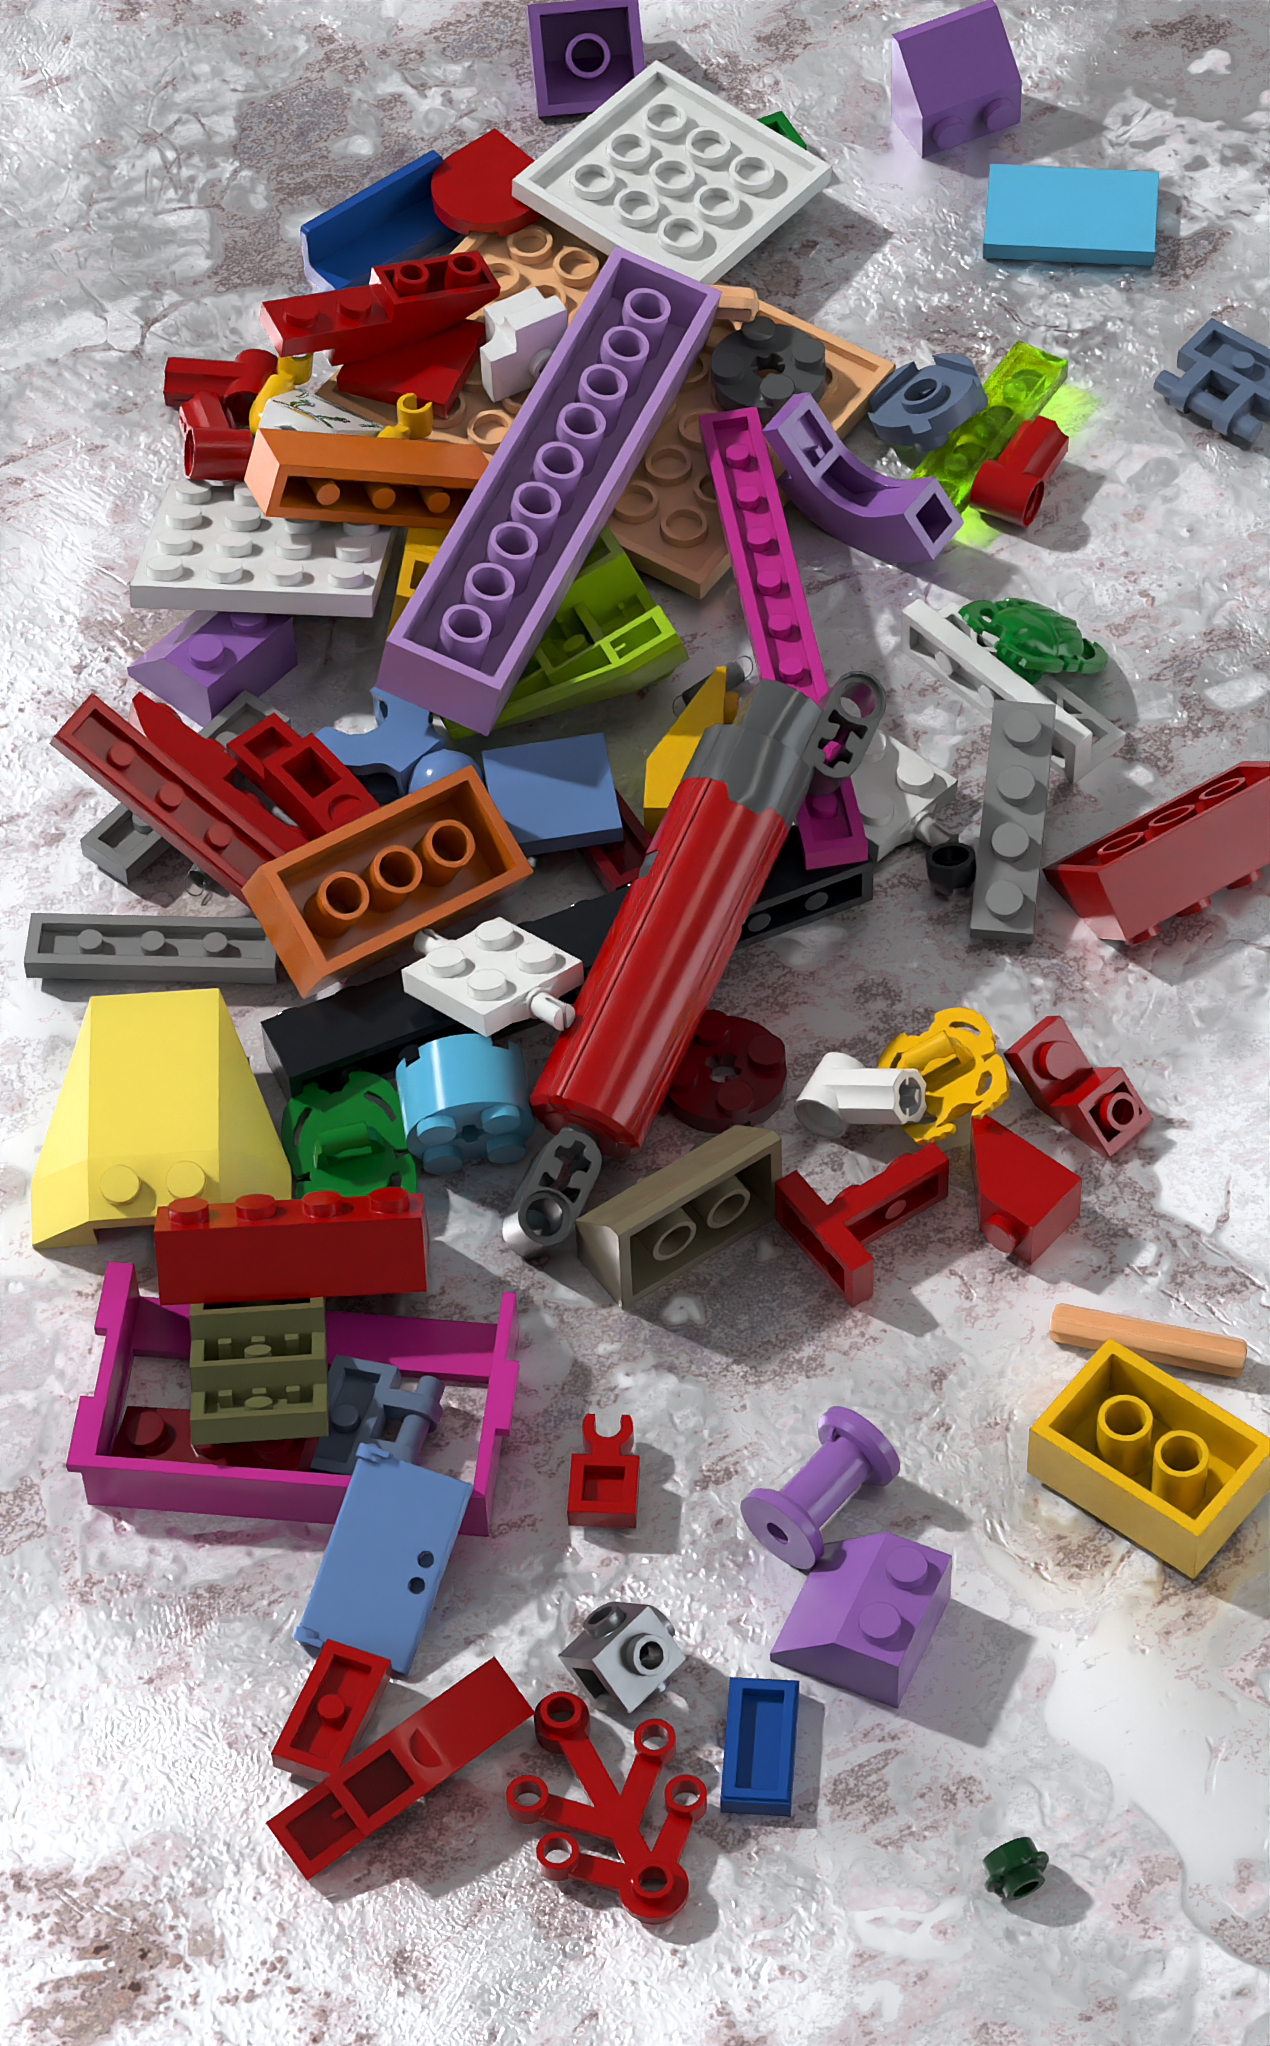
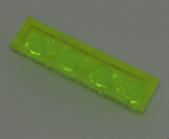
M1017 340L982 385L988 398L985 408L971 415L960 426L950 431L947 441L941 447L930 451L909 479L935 476L961 516L969 505L972 484L981 465L989 458L997 461L1024 420H1033L1040 414L1067 379L1068 361Z

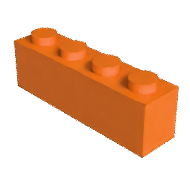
M258 428L244 481L265 517L451 530L489 462L479 446L472 444Z

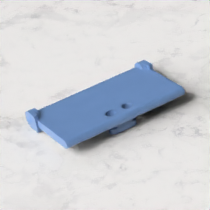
M360 1443L356 1453V1457H358L356 1466L299 1626L295 1625L291 1639L298 1641L301 1646L310 1645L322 1649L328 1638L390 1659L392 1670L408 1675L474 1485L394 1458L391 1452L380 1449L375 1444Z

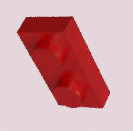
M327 1638L271 1752L273 1767L320 1783L351 1760L393 1674L391 1660Z

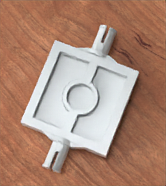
M877 728L861 764L851 775L868 843V853L871 858L878 862L896 846L910 842L913 839H920L932 848L943 843L959 842L958 833L951 831L934 820L936 813L956 797L958 780Z
M501 917L481 923L474 931L457 940H448L428 928L424 929L425 934L420 931L416 935L413 946L414 950L426 957L401 970L404 992L485 1037L512 1023L529 1018H539L559 1031H563L564 1026L569 1028L575 1018L574 1007L558 999L585 982L582 960Z

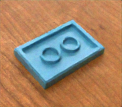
M990 164L983 258L1154 266L1159 172Z

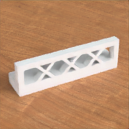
M918 598L901 611V651L992 721L994 700L1056 705L1051 768L1071 784H1075L1125 745V733L1048 673L1044 674L1038 682L1031 685L998 660L996 657L998 650L994 648V644L1000 638L983 631L982 635L974 632L958 613L962 607L953 600L936 612ZM1094 734L1100 740H1098L1095 744L1092 745V737Z

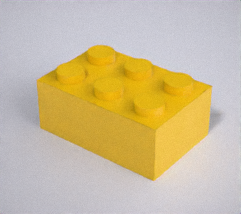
M1109 1337L1029 1428L1027 1472L1190 1578L1195 1579L1270 1490V1438Z

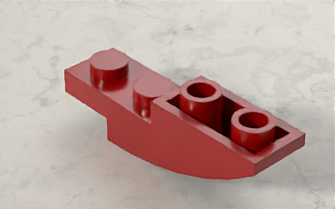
M478 250L374 266L372 267L369 285L262 302L259 321L281 358L323 351L331 366H337L368 359L436 334L470 316L500 295L501 286Z
M140 691L132 698L128 722L286 853L313 841L299 827L288 826L268 812L263 803L254 794L246 790H238L233 786L238 762L231 757L228 750L220 742L212 738H204L182 722L180 716L170 706L161 702L155 703Z
M274 712L226 744L231 757L238 762L237 769L297 823L312 840L381 808L350 770L312 732L302 738Z
M494 1656L327 1776L318 1785L268 1820L266 1824L308 1881L525 1722L535 1712Z

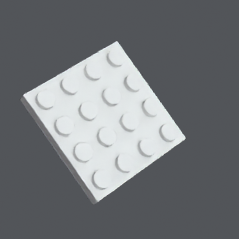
M655 60L512 179V196L607 256H610L616 245L699 282L713 285L831 182L832 165Z
M188 479L177 484H169L130 583L131 608L373 618L399 526L265 517L245 482L236 486H213L205 480Z

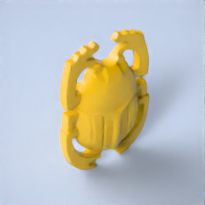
M954 1007L935 1013L933 1016L935 1020L931 1023L928 1031L921 1033L919 1036H907L906 1032H901L884 1048L877 1061V1068L917 1069L926 1082L925 1102L927 1108L923 1116L933 1118L936 1121L929 1124L899 1125L920 1147L935 1141H941L945 1137L953 1135L956 1131V1126L950 1122L963 1116L973 1110L971 1114L973 1118L982 1119L985 1114L991 1113L1009 1097V1076L1003 1059L997 1054L995 1047L997 1043L993 1031L985 1018L972 1008ZM959 1027H968L980 1032V1034L976 1036L971 1031ZM992 1076L989 1089L982 1094L986 1078Z

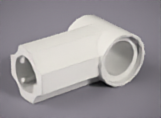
M831 1052L825 1054L795 1102L793 1111L798 1121L805 1128L819 1136L831 1139L840 1138L844 1135L850 1124H918L927 1108L925 1102L927 1084L917 1069L866 1068L861 1062L849 1055Z

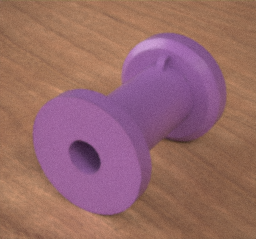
M830 1407L819 1418L817 1429L822 1446L780 1491L755 1488L751 1490L740 1504L742 1517L756 1539L773 1555L796 1568L809 1569L822 1557L824 1547L819 1530L820 1527L861 1483L869 1486H886L900 1471L898 1455L884 1434L865 1417L845 1407Z

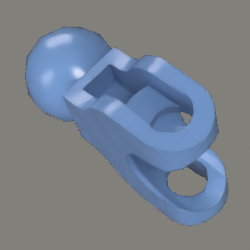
M375 686L369 691L373 695L374 716L379 727L364 734L349 735L326 726L314 734L350 770L378 803L394 802L470 764L473 765L486 788L484 774L470 756L457 751L446 750L444 737L438 734L432 725L433 716L431 711Z

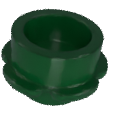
M1030 1837L1017 1838L997 1847L981 1862V1866L988 1877L984 1884L985 1889L995 1894L1004 1892L1009 1901L1018 1900L1033 1893L1045 1882L1042 1873L1047 1868L1048 1854L1044 1851L1038 1852Z

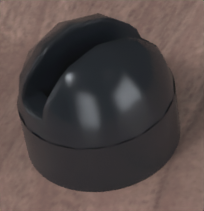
M948 842L939 844L927 852L925 856L927 876L931 886L938 892L946 896H952L953 889H960L964 893L975 882L976 855L971 846L959 842Z

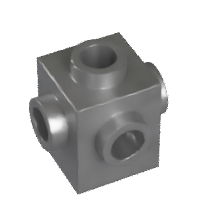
M615 1601L608 1602L589 1614L583 1622L584 1631L558 1655V1658L595 1709L629 1714L641 1703H646L660 1695L670 1684L671 1678L669 1675L686 1659L672 1638L675 1635L673 1625L661 1611L651 1605Z

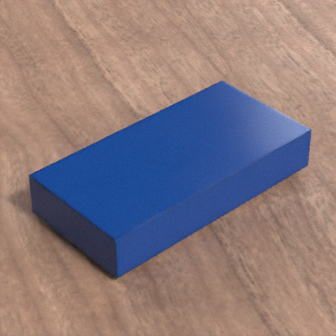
M730 1677L720 1796L721 1813L791 1817L800 1693L799 1681Z

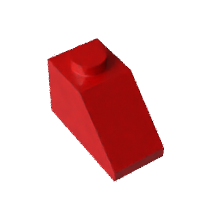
M987 1114L982 1119L971 1117L970 1162L979 1231L984 1233L986 1239L999 1251L1004 1253L1012 1252L1029 1265H1032L1080 1216L1082 1178Z

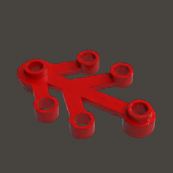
M557 1691L547 1695L537 1704L534 1711L536 1739L546 1751L565 1755L592 1806L548 1793L547 1785L539 1777L521 1775L513 1779L507 1787L506 1800L508 1812L515 1821L522 1824L541 1822L612 1843L622 1863L579 1852L578 1843L573 1836L566 1832L554 1831L544 1835L537 1844L536 1857L540 1873L552 1881L572 1879L618 1893L623 1909L642 1923L656 1925L671 1920L684 1908L689 1897L688 1876L680 1866L679 1861L694 1822L700 1820L707 1810V1789L705 1784L698 1777L689 1774L678 1775L667 1783L664 1797L665 1809L668 1815L652 1851H650L639 1828L662 1768L670 1763L676 1754V1734L673 1727L668 1722L656 1718L645 1720L637 1726L634 1732L635 1759L620 1795L589 1739L590 1716L586 1703L577 1695L566 1691ZM557 1712L574 1714L569 1720L564 1722H557L549 1717ZM651 1737H660L667 1742L664 1747L656 1750L649 1749L643 1745L644 1741ZM686 1792L696 1795L698 1800L692 1805L682 1806L677 1804L674 1798ZM525 1793H533L540 1798L536 1804L531 1806H522L516 1802V1799ZM557 1849L564 1850L570 1854V1857L562 1863H552L545 1858L548 1853ZM648 1880H661L666 1884L661 1890L656 1892L646 1891L640 1886Z

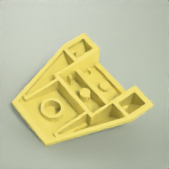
M210 988L91 996L31 1181L33 1248L99 1245V1228L155 1225L158 1206H168L172 1201L181 1198H202L208 1204L233 1203L238 1198L250 1194H267L274 1197L275 1200L292 1199L291 1167L220 989Z

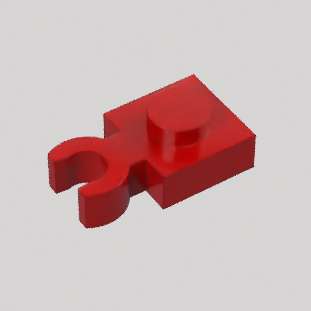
M587 1413L584 1417L582 1436L583 1446L587 1454L572 1453L567 1508L568 1526L636 1528L640 1458L638 1455H628L634 1444L633 1421L630 1415L621 1416V1429L612 1437H603L597 1434L595 1414Z

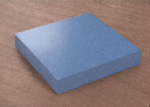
M603 732L481 751L488 793L524 856L624 841Z

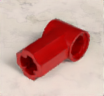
M261 349L242 351L235 357L234 361L168 357L164 371L163 394L165 406L180 407V404L192 399L197 391L216 392L222 404L229 406L234 421L241 425L249 426L250 408L271 375L277 374L278 357Z
M197 391L192 399L180 404L178 424L185 441L184 472L186 478L193 480L245 482L244 478L253 448L249 429H237L229 406L222 404L216 392Z
M1037 415L1035 419L1030 421L1024 420L997 461L989 458L981 465L972 484L969 507L1024 529L1028 528L1038 514L1043 501L1046 483L1068 452L1069 437L1058 428L1056 421Z

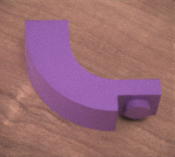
M810 392L793 394L761 431L785 467L784 472L776 481L791 501L828 534L867 555L902 563L932 561L965 523L935 476L908 480L895 479L872 470L858 460L840 440Z

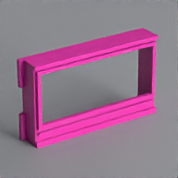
M108 1261L94 1326L95 1335L106 1336L94 1397L80 1396L66 1462L68 1472L81 1473L88 1505L335 1525L352 1477L350 1475L111 1456L121 1426L134 1356L190 1360L191 1333L189 1321L190 1304L160 1306L159 1298L140 1296L134 1263ZM502 1292L498 1324L326 1311L328 1371L335 1355L338 1354L398 1366L401 1377L421 1378L427 1375L446 1381L488 1384L473 1484L474 1488L457 1535L489 1537L502 1437H510L520 1370L519 1361H514L519 1338L516 1293Z

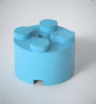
M482 1034L453 1035L436 1039L419 1047L420 1059L408 1067L405 1058L398 1064L395 1074L406 1145L414 1156L423 1160L426 1172L437 1175L452 1173L462 1166L463 1160L488 1157L493 1163L508 1164L526 1155L525 1142L534 1132L535 1121L529 1104L530 1092L522 1050L517 1044L508 1040L509 1050L493 1046L491 1035L488 1037Z

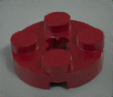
M715 1009L706 1010L666 1095L667 1106L672 1114L684 1124L696 1130L712 1134H721L728 1130L730 1125H741L750 1121V1127H754L765 1122L778 1110L786 1095L787 1069L783 1041L754 1021L736 1016H727L722 1011ZM730 1067L739 1076L732 1080L725 1076V1082L713 1081L712 1069Z

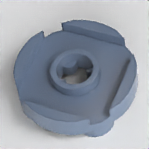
M941 353L932 355L936 365L918 370L913 361L890 373L869 398L873 411L872 413L868 412V415L878 437L892 445L907 446L914 444L920 452H928L941 447L947 441L950 431L960 426L971 415L983 410L988 403L987 395L973 362L961 354Z

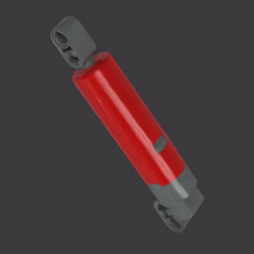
M852 671L841 676L821 697L817 704L793 687L763 678L744 698L732 724H714L705 728L645 854L639 878L632 881L573 1005L575 1010L574 1021L569 1028L564 1026V1030L560 1032L530 1095L529 1104L533 1115L545 1126V1129L555 1136L532 1158L504 1216L502 1224L503 1239L509 1249L518 1256L528 1259L540 1258L551 1252L567 1238L573 1230L575 1220L578 1219L598 1177L602 1164L601 1155L623 1159L640 1153L742 932L741 926L745 924L750 911L753 910L807 793L814 796H825L836 791L856 771L864 758L887 705L886 691L881 682L872 674L863 671ZM840 697L852 700L858 706L861 718L848 714L841 705ZM830 741L839 743L832 750L827 765L823 763L825 753L822 749ZM564 1156L570 1161L567 1171L572 1175L557 1190L549 1188L556 1181L562 1169L563 1162L558 1158ZM527 1210L539 1211L547 1217L551 1227L550 1236L543 1237L530 1230L526 1222Z

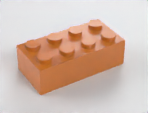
M470 764L259 866L241 891L301 997L305 999L414 945L416 935L420 931L425 934L424 929L426 928L438 933L512 896L534 871L476 770Z

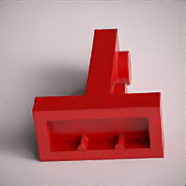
M932 1142L914 1154L905 1153L897 1157L888 1165L885 1171L865 1183L846 1187L828 1205L801 1174L795 1170L775 1182V1220L853 1308L873 1296L874 1258L864 1246L948 1197L949 1158Z

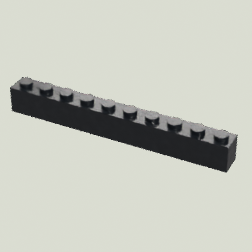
M793 825L753 910L750 911L745 924L741 926L742 932L734 951L873 900V859L868 853V860L806 870L796 828ZM631 883L622 889L592 900L578 901L565 910L535 921L521 922L516 926L582 960L584 979L586 980ZM411 964L402 966L391 974L367 983L345 987L334 995L299 1008L285 1009L276 1016L260 1022L266 1061L287 1103L290 1098L302 1094L303 1086L313 1081L318 1083L319 1089L325 1090L330 1094L337 1091L342 1092L345 1084L350 1081L348 1075L353 1071H366L377 1074L387 1081L396 1078L395 1072L398 1064L405 1058L408 1067L420 1059L418 1048L426 1043L453 1035L480 1033L404 992L401 970ZM583 984L560 996L558 1000L573 1006ZM529 1018L512 1023L492 1034V1042L544 1023V1021L539 1018Z

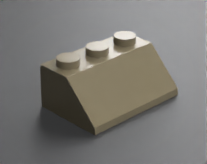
M734 1125L718 1136L703 1138L686 1155L664 1168L658 1167L649 1170L640 1177L635 1185L610 1200L603 1199L595 1202L581 1217L576 1219L577 1257L618 1306L624 1310L775 1219V1182L782 1178V1138L775 1130L743 1125Z

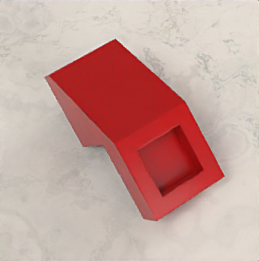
M1060 1015L1046 1016L1003 1053L1034 1105L1102 1157H1111L1153 1120L1123 1068H1092Z

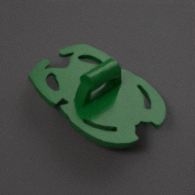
M1005 598L1003 601L995 603L988 600H977L962 606L958 612L974 632L982 635L983 631L1000 638L994 644V648L998 650L996 653L997 659L1031 685L1038 682L1044 674L1048 672L1058 673L1062 669L1080 674L1098 673L1105 668L1108 662L1107 653L1097 642L1092 644L1086 638H1082V633H1080L1075 620L1065 617L1039 603L1019 598ZM982 616L988 617L989 619H991V622L989 623L985 621Z
M353 1071L348 1075L350 1081L345 1084L342 1092L337 1091L330 1094L325 1090L319 1089L318 1083L313 1081L303 1086L302 1094L290 1098L283 1110L281 1124L282 1147L296 1179L301 1180L307 1176L311 1179L310 1181L296 1183L298 1199H302L307 1193L320 1190L335 1191L340 1193L342 1197L366 1196L375 1189L388 1187L395 1175H401V1188L406 1189L408 1193H417V1173L411 1154H405L399 1158H396L395 1154L406 1153L409 1150L406 1145L399 1095L390 1082L377 1074L366 1071ZM368 1094L383 1100L392 1109L396 1116L395 1120L391 1121L378 1104L374 1101L370 1102L364 1096ZM309 1109H312V1112L302 1126L299 1145L296 1146L294 1145V1135L298 1123Z

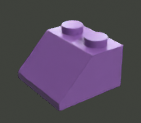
M572 0L531 4L525 7L530 64L538 117L594 112L645 69L638 0Z
M993 0L977 3L892 34L891 118L922 159L1020 123L1022 80L998 7Z
M196 610L127 667L128 676L201 727H205L244 690L259 698L298 665L292 617L288 614Z
M890 1532L825 1543L823 1545L824 1552L822 1557L813 1565L770 1652V1661L898 1709L950 1600L952 1555Z

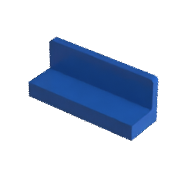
M431 150L303 224L300 228L305 276L322 292L369 285L372 267L418 260L460 236V233L443 224L434 212L431 180L437 166L443 163L442 156L435 150Z

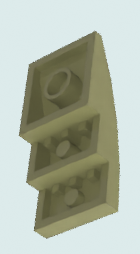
M326 1297L190 1304L191 1351L189 1368L192 1392L190 1409L192 1445L329 1436Z

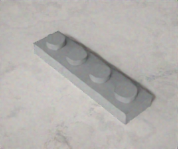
M244 690L203 727L198 734L204 738L215 739L226 748L228 742L273 712L291 728L292 725L291 718L247 690ZM236 769L233 782L234 787L246 777L239 769ZM122 803L80 839L84 857L127 885L135 880L172 845Z
M994 700L970 938L1033 943L1056 705Z
M31 913L23 963L26 978L277 984L280 958L257 918Z

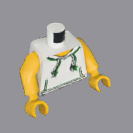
M314 352L307 353L303 357L288 356L281 358L278 355L277 374L271 375L249 412L250 433L254 438L258 428L396 439H422L429 436L433 430L432 402H428L423 408L417 409V396L414 393H407L398 399V424L395 427L390 425L385 427L302 388L295 389L294 385L305 384L310 380Z

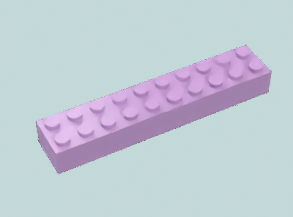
M615 245L388 636L378 671L376 688L485 736L489 735L707 342L722 291Z

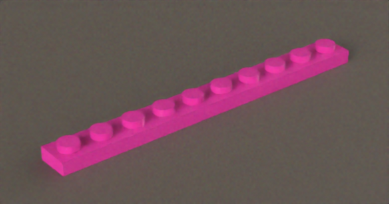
M757 406L698 415L701 441L759 679L761 681L763 678L793 687L817 704L828 691V686L767 445L761 432L762 426ZM830 741L822 749L825 753L823 761L825 765H827L832 750L839 743ZM851 776L836 791L828 795L814 796L807 793L794 820L805 869L809 870L868 860V843Z

